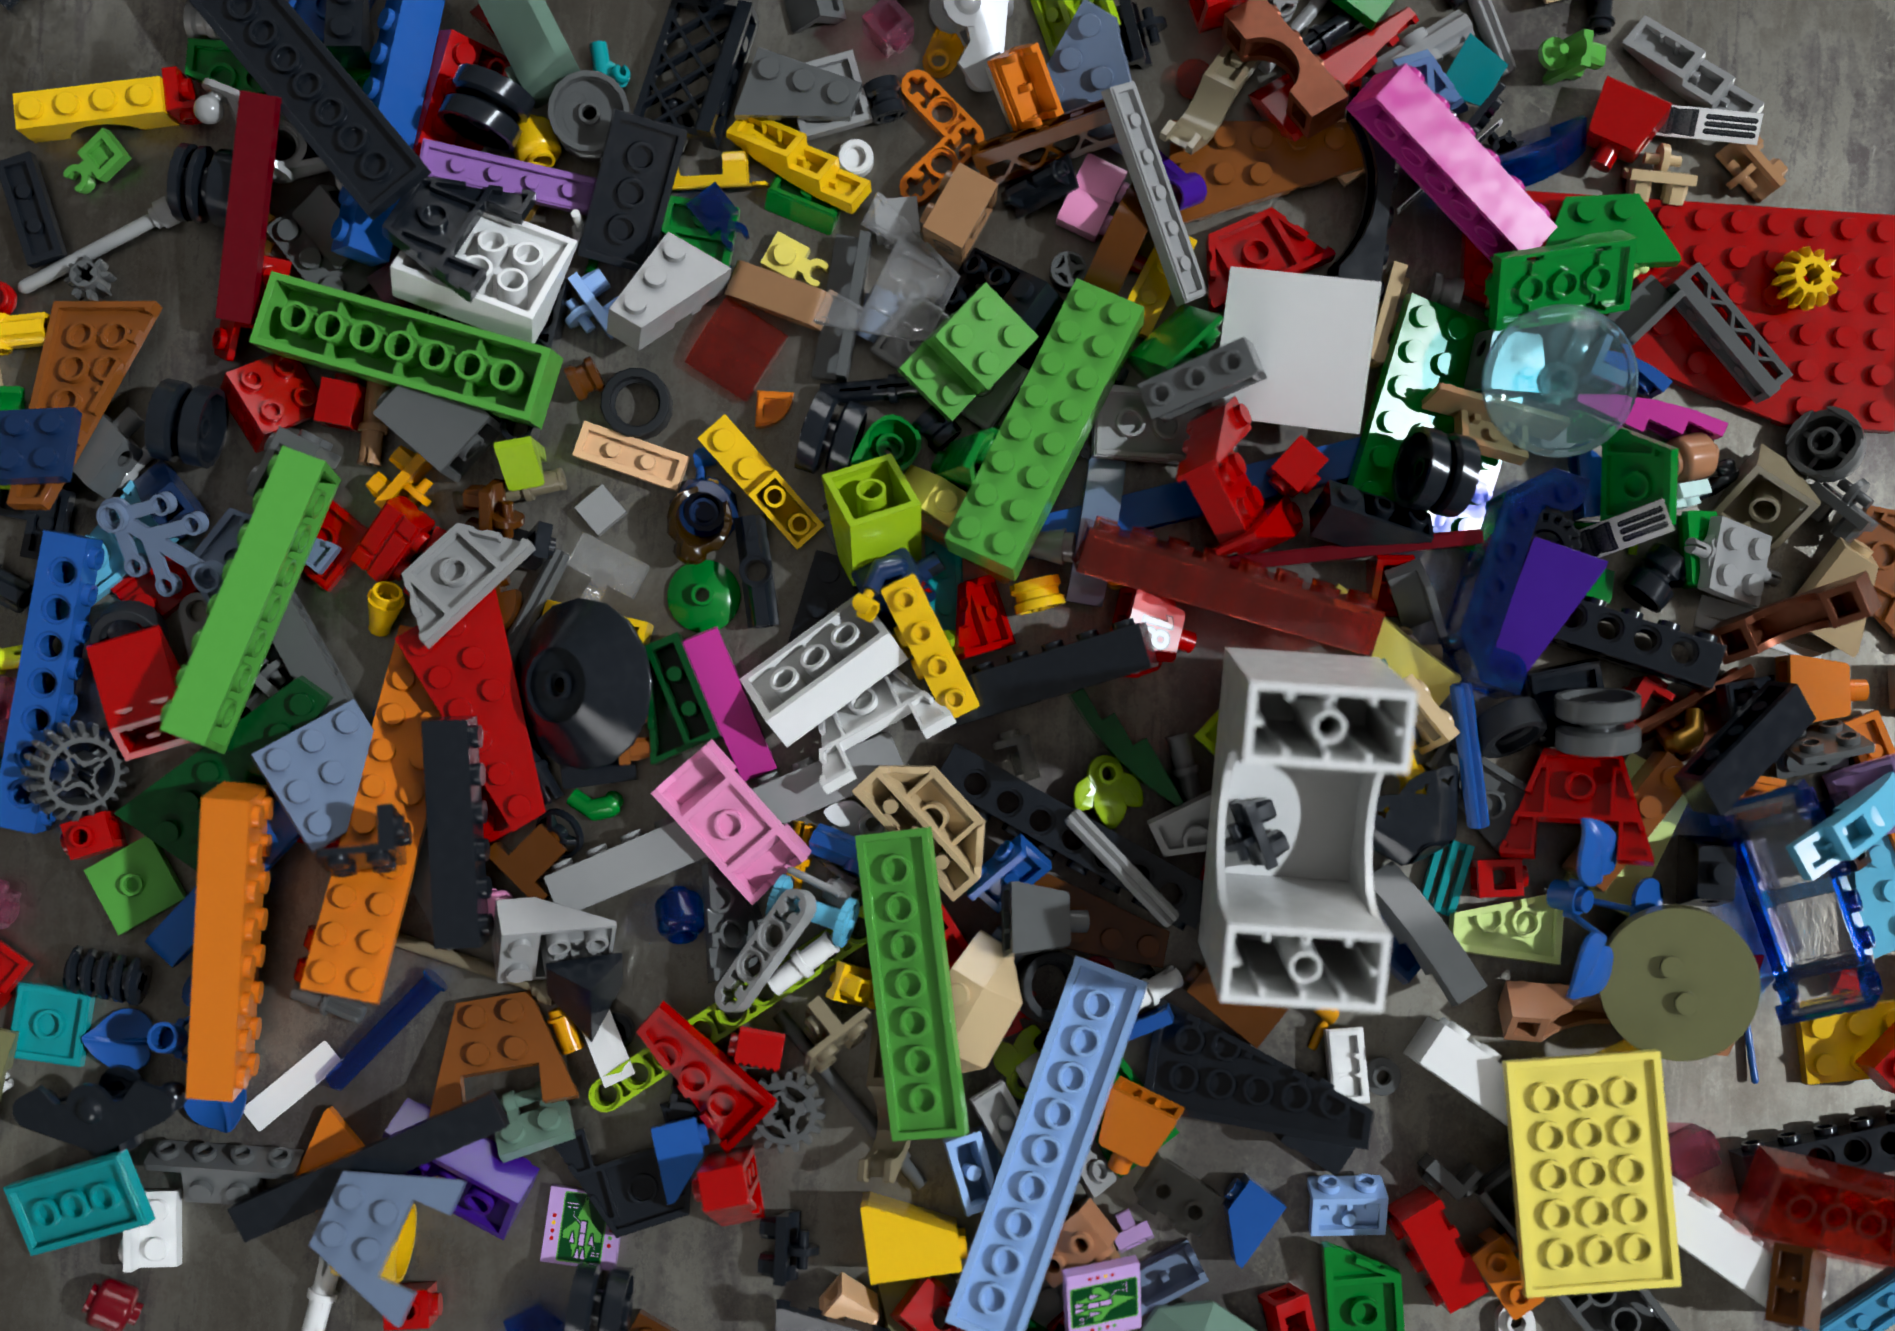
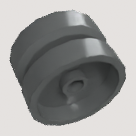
M581 70L568 74L556 84L548 103V117L553 132L560 141L561 146L568 154L582 161L600 162L613 109L616 108L631 113L625 91L610 76L600 71ZM594 112L596 114L594 119L587 120L588 113Z
M1593 687L1569 689L1558 692L1554 696V714L1559 719L1565 721L1555 728V748L1558 751L1577 756L1614 757L1629 755L1641 749V729L1632 723L1641 715V695L1639 693L1618 688Z

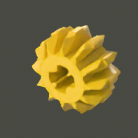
M1810 246L1799 249L1798 252L1791 251L1784 256V262H1780L1775 266L1774 271L1779 276L1774 278L1771 284L1782 289L1777 294V299L1789 298L1788 308L1793 309L1800 305L1802 311H1809L1814 308V305L1821 307L1828 303V296L1835 294L1839 289L1833 281L1839 279L1842 273L1831 270V266L1835 264L1836 259L1824 260L1825 249H1818L1813 253ZM1805 275L1808 277V282L1803 278Z

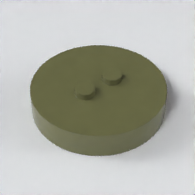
M1666 904L1654 906L1627 918L1607 939L1605 946H1609L1613 951V966L1607 985L1598 995L1602 1007L1614 1028L1627 1042L1637 1049L1661 1051V1059L1670 1061L1700 1060L1727 1049L1744 1034L1751 1024L1760 1000L1761 985L1758 966L1743 938L1718 916L1689 905Z

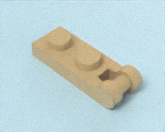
M1394 261L1384 270L1382 280L1385 284L1383 299L1378 306L1369 369H1375L1385 362L1389 349V344L1387 343L1389 333H1394L1399 313L1395 312L1398 300L1405 297L1410 279L1405 277L1408 268L1407 264Z

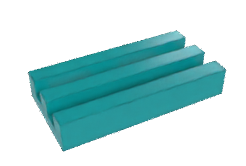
M1452 840L1453 842L1447 845L1450 848L1434 902L1430 903L1437 913L1449 917L1451 913H1455L1475 848V846ZM1443 849L1430 855L1420 892L1427 901ZM1458 850H1460L1462 853L1446 907H1442Z

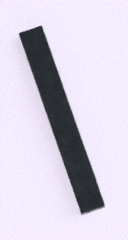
M491 1090L237 1202L228 1209V1212L243 1241L246 1243L327 1207L343 1171L401 1175L506 1129L510 1125V1121L494 1090Z

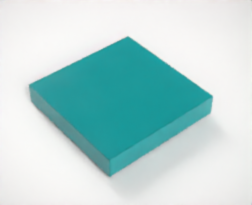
M26 981L19 982L10 1030L19 1031L14 1058L74 1067L85 1066L87 1048L81 1038L91 1030L96 995L90 997L85 996L83 992L79 994L70 993L68 989L62 986Z

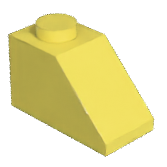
M911 464L904 476L921 503V515L948 532L967 492L943 477Z

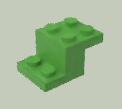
M985 282L956 312L946 317L900 365L897 371L948 422H951L976 395L989 390L1039 336Z

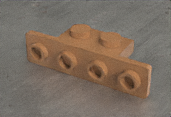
M1437 384L1422 400V409L1453 417L1454 433L1467 435L1475 439L1481 455L1520 466L1529 458L1527 437L1550 443L1570 426L1568 417L1521 405L1517 402L1506 401L1484 393L1466 390L1452 384Z

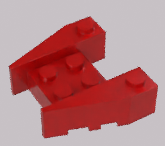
M1236 396L1197 414L1187 423L1186 432L1190 438L1183 441L1182 446L1186 459L1179 462L1176 474L1178 483L1186 479L1220 545L1214 550L1217 556L1230 555L1234 552H1237L1238 555L1248 552L1251 554L1260 553L1295 537L1303 527L1301 510L1295 502L1290 501L1287 494L1264 503L1260 490L1255 485H1251L1246 475L1247 468L1244 459L1238 452H1234L1233 448L1252 429L1250 425L1252 422L1251 415L1243 403L1239 404Z

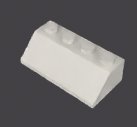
M855 595L739 679L766 723L786 747H789L908 660L878 616L873 621L867 622L856 615V610L852 606V600Z

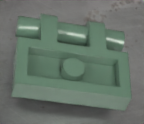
M541 1081L534 1084L535 1087L518 1093L515 1090L503 1093L502 1098L498 1099L504 1111L507 1112V1117L510 1121V1125L506 1129L495 1133L498 1155L503 1163L576 1138L570 1105L566 1100L545 1104L542 1101ZM539 1101L540 1108L522 1114L521 1107Z

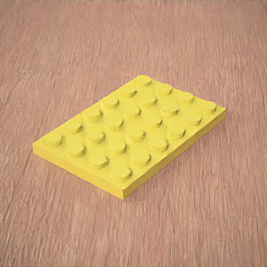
M1652 1049L1503 1060L1522 1294L1526 1298L1681 1287L1661 1051Z

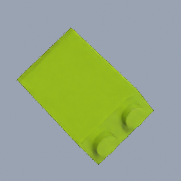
M892 453L822 475V483L839 561L853 586H856L851 576L852 572L900 548H906L916 562L922 559L921 503Z

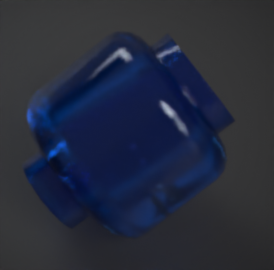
M674 886L656 900L654 907L658 933L665 939H668L669 942L673 944L693 942L704 930L703 901L701 896L695 891L689 890L684 886Z

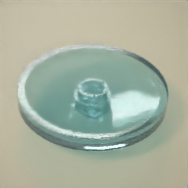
M1559 304L1543 306L1516 318L1503 329L1493 342L1482 370L1481 390L1483 402L1493 425L1515 446L1527 452L1545 457L1576 456L1602 445L1624 424L1632 410L1637 395L1638 365L1635 353L1626 335L1605 315L1579 305Z

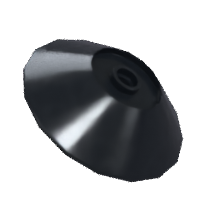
M576 598L552 606L530 627L518 653L515 675L527 729L535 746L560 765L580 770H589L612 764L634 745L649 714L652 690L651 671L646 648L633 625L607 603Z

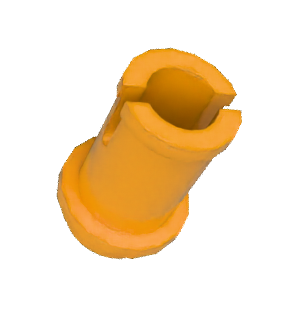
M559 1007L548 1011L550 1018L547 1020V1023L553 1026L561 1049V1055L570 1054L585 1047L577 1026Z

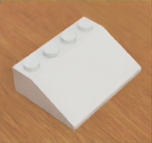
M485 211L455 256L486 269L487 279L472 302L464 300L402 250H400L390 266L392 295L477 328L535 344L548 321L577 248L578 240L526 221L520 225Z

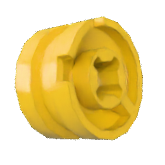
M1059 574L1033 578L1016 583L1014 586H1009L1011 596H1014L1017 602L1014 606L1016 616L1064 605L1066 603L1064 594L1059 593L1058 586L1061 584Z

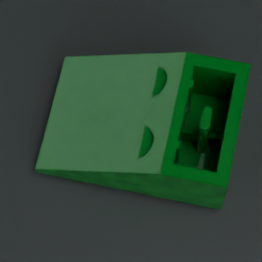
M1182 304L1130 353L1127 363L1144 380H1148L1206 354L1211 350V347L1216 342L1215 340L1221 334L1218 327L1224 318L1219 314Z

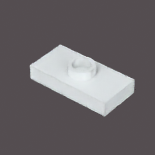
M1363 1027L1323 1029L1328 1082L1334 1085V1090L1360 1104L1370 1103Z

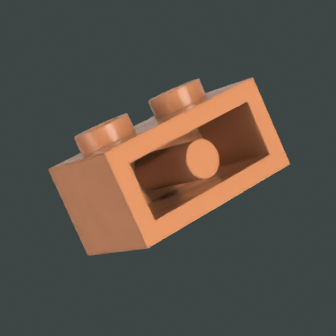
M1091 1198L1075 1208L1065 1218L1045 1275L1046 1281L1053 1289L1063 1283L1062 1270L1087 1265L1092 1260L1094 1263L1102 1262L1114 1251L1111 1244L1119 1233Z

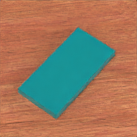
M128 1149L21 1179L3 1187L31 1256L145 1226L156 1219Z

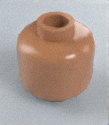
M1692 432L1673 437L1666 443L1679 448L1678 483L1704 479L1715 472L1720 455L1719 448L1707 434Z

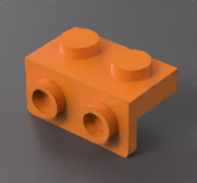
M1491 1227L1480 1233L1478 1236L1484 1246L1471 1254V1257L1510 1317L1518 1320L1545 1301V1298H1526L1522 1294L1520 1262L1515 1256L1519 1250L1505 1232L1500 1235Z

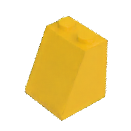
M871 1191L863 1192L860 1209L871 1285L962 1272V1260L968 1258V1245L965 1227L958 1228L956 1217Z

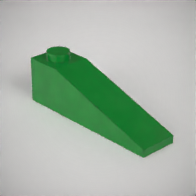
M1001 426L992 427L950 442L945 452L939 450L932 463L931 470L935 471L934 474L943 477L968 493Z

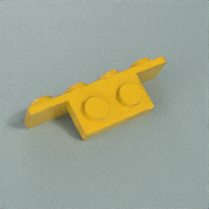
M911 573L882 587L881 593L897 623V626L894 627L895 634L903 648L909 647L914 657L910 660L913 670L919 680L925 679L936 702L942 707L945 706L949 709L954 718L978 708L979 701L916 575Z

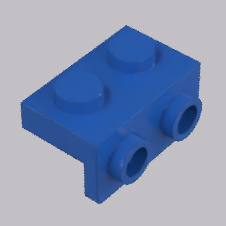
M1020 833L1012 841L1007 840L1003 842L995 851L994 856L982 864V876L967 890V897L972 901L980 897L994 911L999 913L1001 911V886L1011 881L1034 884L1052 869L1051 860Z

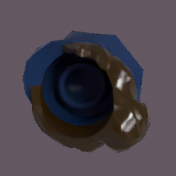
M709 476L707 479L687 480L669 501L667 533L676 542L673 553L685 565H698L705 561L708 553L721 549L727 538L734 531V519L739 518L736 494L724 486L721 480Z

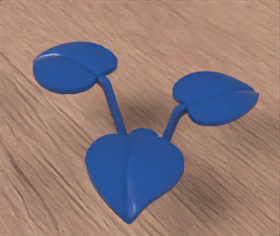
M1580 818L1582 836L1577 858V875L1579 880L1570 878L1569 881L1555 879L1549 885L1546 895L1549 907L1562 910L1563 917L1572 919L1590 932L1583 941L1566 995L1570 999L1588 997L1602 991L1609 981L1613 966V951L1609 946H1605L1607 941L1606 935L1579 915L1583 912H1589L1592 906L1596 905L1630 913L1629 917L1637 912L1663 904L1662 886L1658 880L1653 878L1641 879L1636 885L1632 894L1631 906L1594 898L1593 892L1587 886L1601 884L1603 882V875H1608L1614 870L1617 863L1618 838L1609 825L1591 818Z
M192 974L186 980L182 990V1000L189 1007L191 1005ZM134 1008L120 1009L108 1015L95 1028L84 1034L81 1040L97 1060L110 1068L117 1065H126L139 1070L150 1061L151 1049L157 1053L174 1054L175 1058L187 1063L188 1055L184 1053L183 1049L188 1043V1033L184 1027L190 1023V1015L185 1018H179L176 1023L159 1022L153 1026L151 1019L141 1010ZM242 1089L233 1102L188 1099L184 1109L188 1116L199 1125L229 1133L236 1127L244 1113L247 1089Z

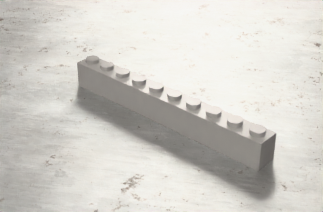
M879 731L862 743L845 751L857 779L828 795L820 785L822 763L820 761L814 763L812 756L792 764L793 772L780 777L778 771H775L757 779L759 786L752 790L780 822L785 825L855 795L852 790L879 765L904 764L890 731L886 733ZM668 816L654 822L656 830L643 835L641 829L619 837L622 844L608 849L605 843L585 851L587 856L585 860L574 864L572 858L556 863L551 866L553 873L543 878L554 903L581 911L708 856L673 817Z

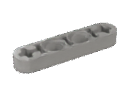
M791 888L785 890L780 895L718 983L714 997L719 1009L729 1013H740L746 1011L751 1006L814 917L817 903L811 892ZM795 899L800 900L798 902V907L801 909L800 913H794L796 910V905L793 903ZM777 925L782 931V940L775 947L770 942L769 937L772 928ZM754 955L758 956L761 961V970L756 976H753L749 971V961ZM732 989H737L734 994L737 998L736 1002H731L734 997L731 992Z

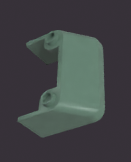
M478 0L510 63V66L504 68L509 79L522 86L532 95L535 100V110L548 104L556 84L568 74L578 72L580 69L545 0Z

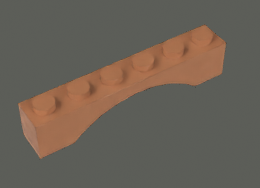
M1506 980L1497 1003L1504 1040L1542 1042L1551 1035L1570 1027L1612 1023L1602 1007L1598 993L1588 997L1570 999L1566 997L1570 985L1560 983L1547 984ZM1735 1043L1715 1055L1728 1056Z

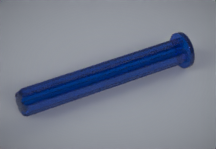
M426 968L423 971L424 976L326 1074L325 1079L333 1089L343 1090L440 991L445 992L448 989L444 980L437 973Z

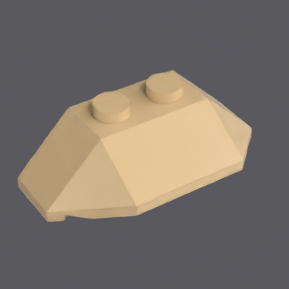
M879 765L852 790L855 796L888 831L932 827L939 887L953 902L981 878L986 821L935 765Z
M983 930L976 934L950 970L962 1073L987 1068L1023 1005L1018 974L1014 963L1015 958L1003 957L1002 942Z

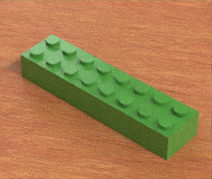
M271 271L249 340L250 343L268 353L392 388L400 385L478 408L492 416L541 430L563 362V358L548 347Z
M1076 278L944 538L949 552L1016 581L1144 325V306Z
M283 445L279 454L273 455L268 464L267 475L269 477L264 489H259L255 494L252 503L254 512L249 524L245 523L239 531L237 537L239 547L233 559L230 558L223 568V584L219 593H215L208 603L206 610L207 615H209L203 630L199 629L194 635L191 643L192 656L188 665H183L179 670L175 682L176 686H178L172 701L169 700L164 705L160 715V722H162L160 730L222 754L226 752L341 482L340 477L326 461Z

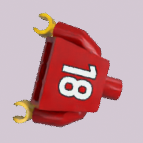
M1114 564L1110 566L1111 571L1122 575L1118 582H1112L1109 579L1107 582V586L1110 589H1120L1112 623L1133 618L1135 624L1146 623L1159 664L1157 667L1124 677L1139 678L1158 671L1163 662H1174L1178 650L1186 653L1192 652L1196 645V633L1183 629L1186 614L1183 610L1176 607L1175 599L1164 585L1159 581L1134 573L1131 576L1126 575L1124 568L1120 565Z

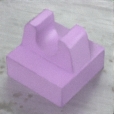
M1129 1208L1115 1214L1123 1231L1114 1240L1120 1253L1155 1238L1147 1220L1136 1225Z

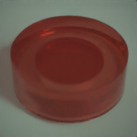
M1193 58L1181 64L1176 75V86L1181 94L1194 98L1203 74L1209 68L1207 62Z

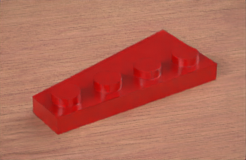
M664 1000L636 1030L662 1068L669 1070L678 1081L677 1088L685 1099L689 1097L701 1113L699 1118L708 1129L712 1127L721 1140L719 1145L726 1154L775 1106L777 1099L736 1065L734 1061Z

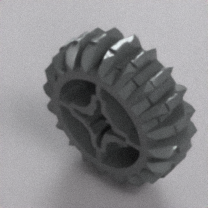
M73 720L70 727L64 722H57V733L46 729L43 730V735L46 739L43 743L36 739L31 741L33 747L37 748L34 754H23L24 759L31 762V766L20 769L21 774L31 778L22 785L25 790L33 791L28 797L30 802L40 804L39 810L45 814L52 812V816L58 820H64L67 816L71 821H79L81 814L84 817L88 815L94 816L95 807L100 811H108L105 801L108 798L113 801L119 800L118 795L114 793L116 787H127L126 782L119 778L120 775L130 771L127 766L120 764L125 759L114 738H111L112 734L109 729L104 727L99 729V725L91 721L84 725V722L80 720ZM77 743H92L95 746L89 751L83 750L78 754L69 751L67 748ZM54 760H56L55 769L50 773L51 766ZM72 762L80 765V767H77L79 769L77 773L79 779L71 776V774H75L72 772L75 767ZM100 769L99 776L96 780L97 771ZM75 787L84 792L72 798H59L56 796L63 790L68 792Z

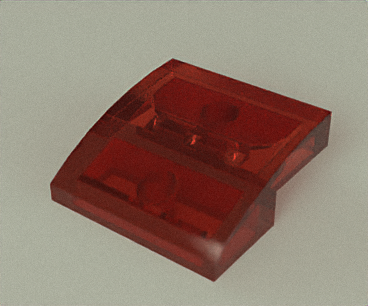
M726 297L697 339L685 363L746 402L750 400L766 370L772 367L789 336L731 298Z

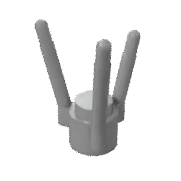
M815 857L816 860L838 877L837 880L834 878L829 879L827 883L790 866L787 868L789 874L823 890L822 898L826 900V904L841 909L849 897L857 900L860 899L861 888L857 886L858 879L847 875L831 862Z

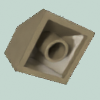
M1761 443L1739 467L1738 479L1724 489L1711 511H1717V516L1727 517L1772 536L1770 555H1772L1820 506L1821 501L1799 471L1787 459Z

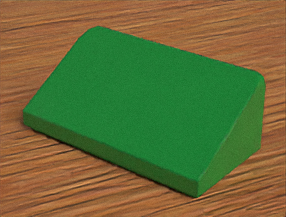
M777 174L767 190L764 206L765 210L826 235L832 234L842 211L805 192Z

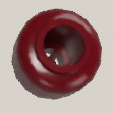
M112 1277L105 1278L100 1284L94 1282L81 1310L82 1313L86 1314V1324L103 1331H123L127 1324L134 1326L144 1306L143 1303L137 1302L140 1294L138 1287Z

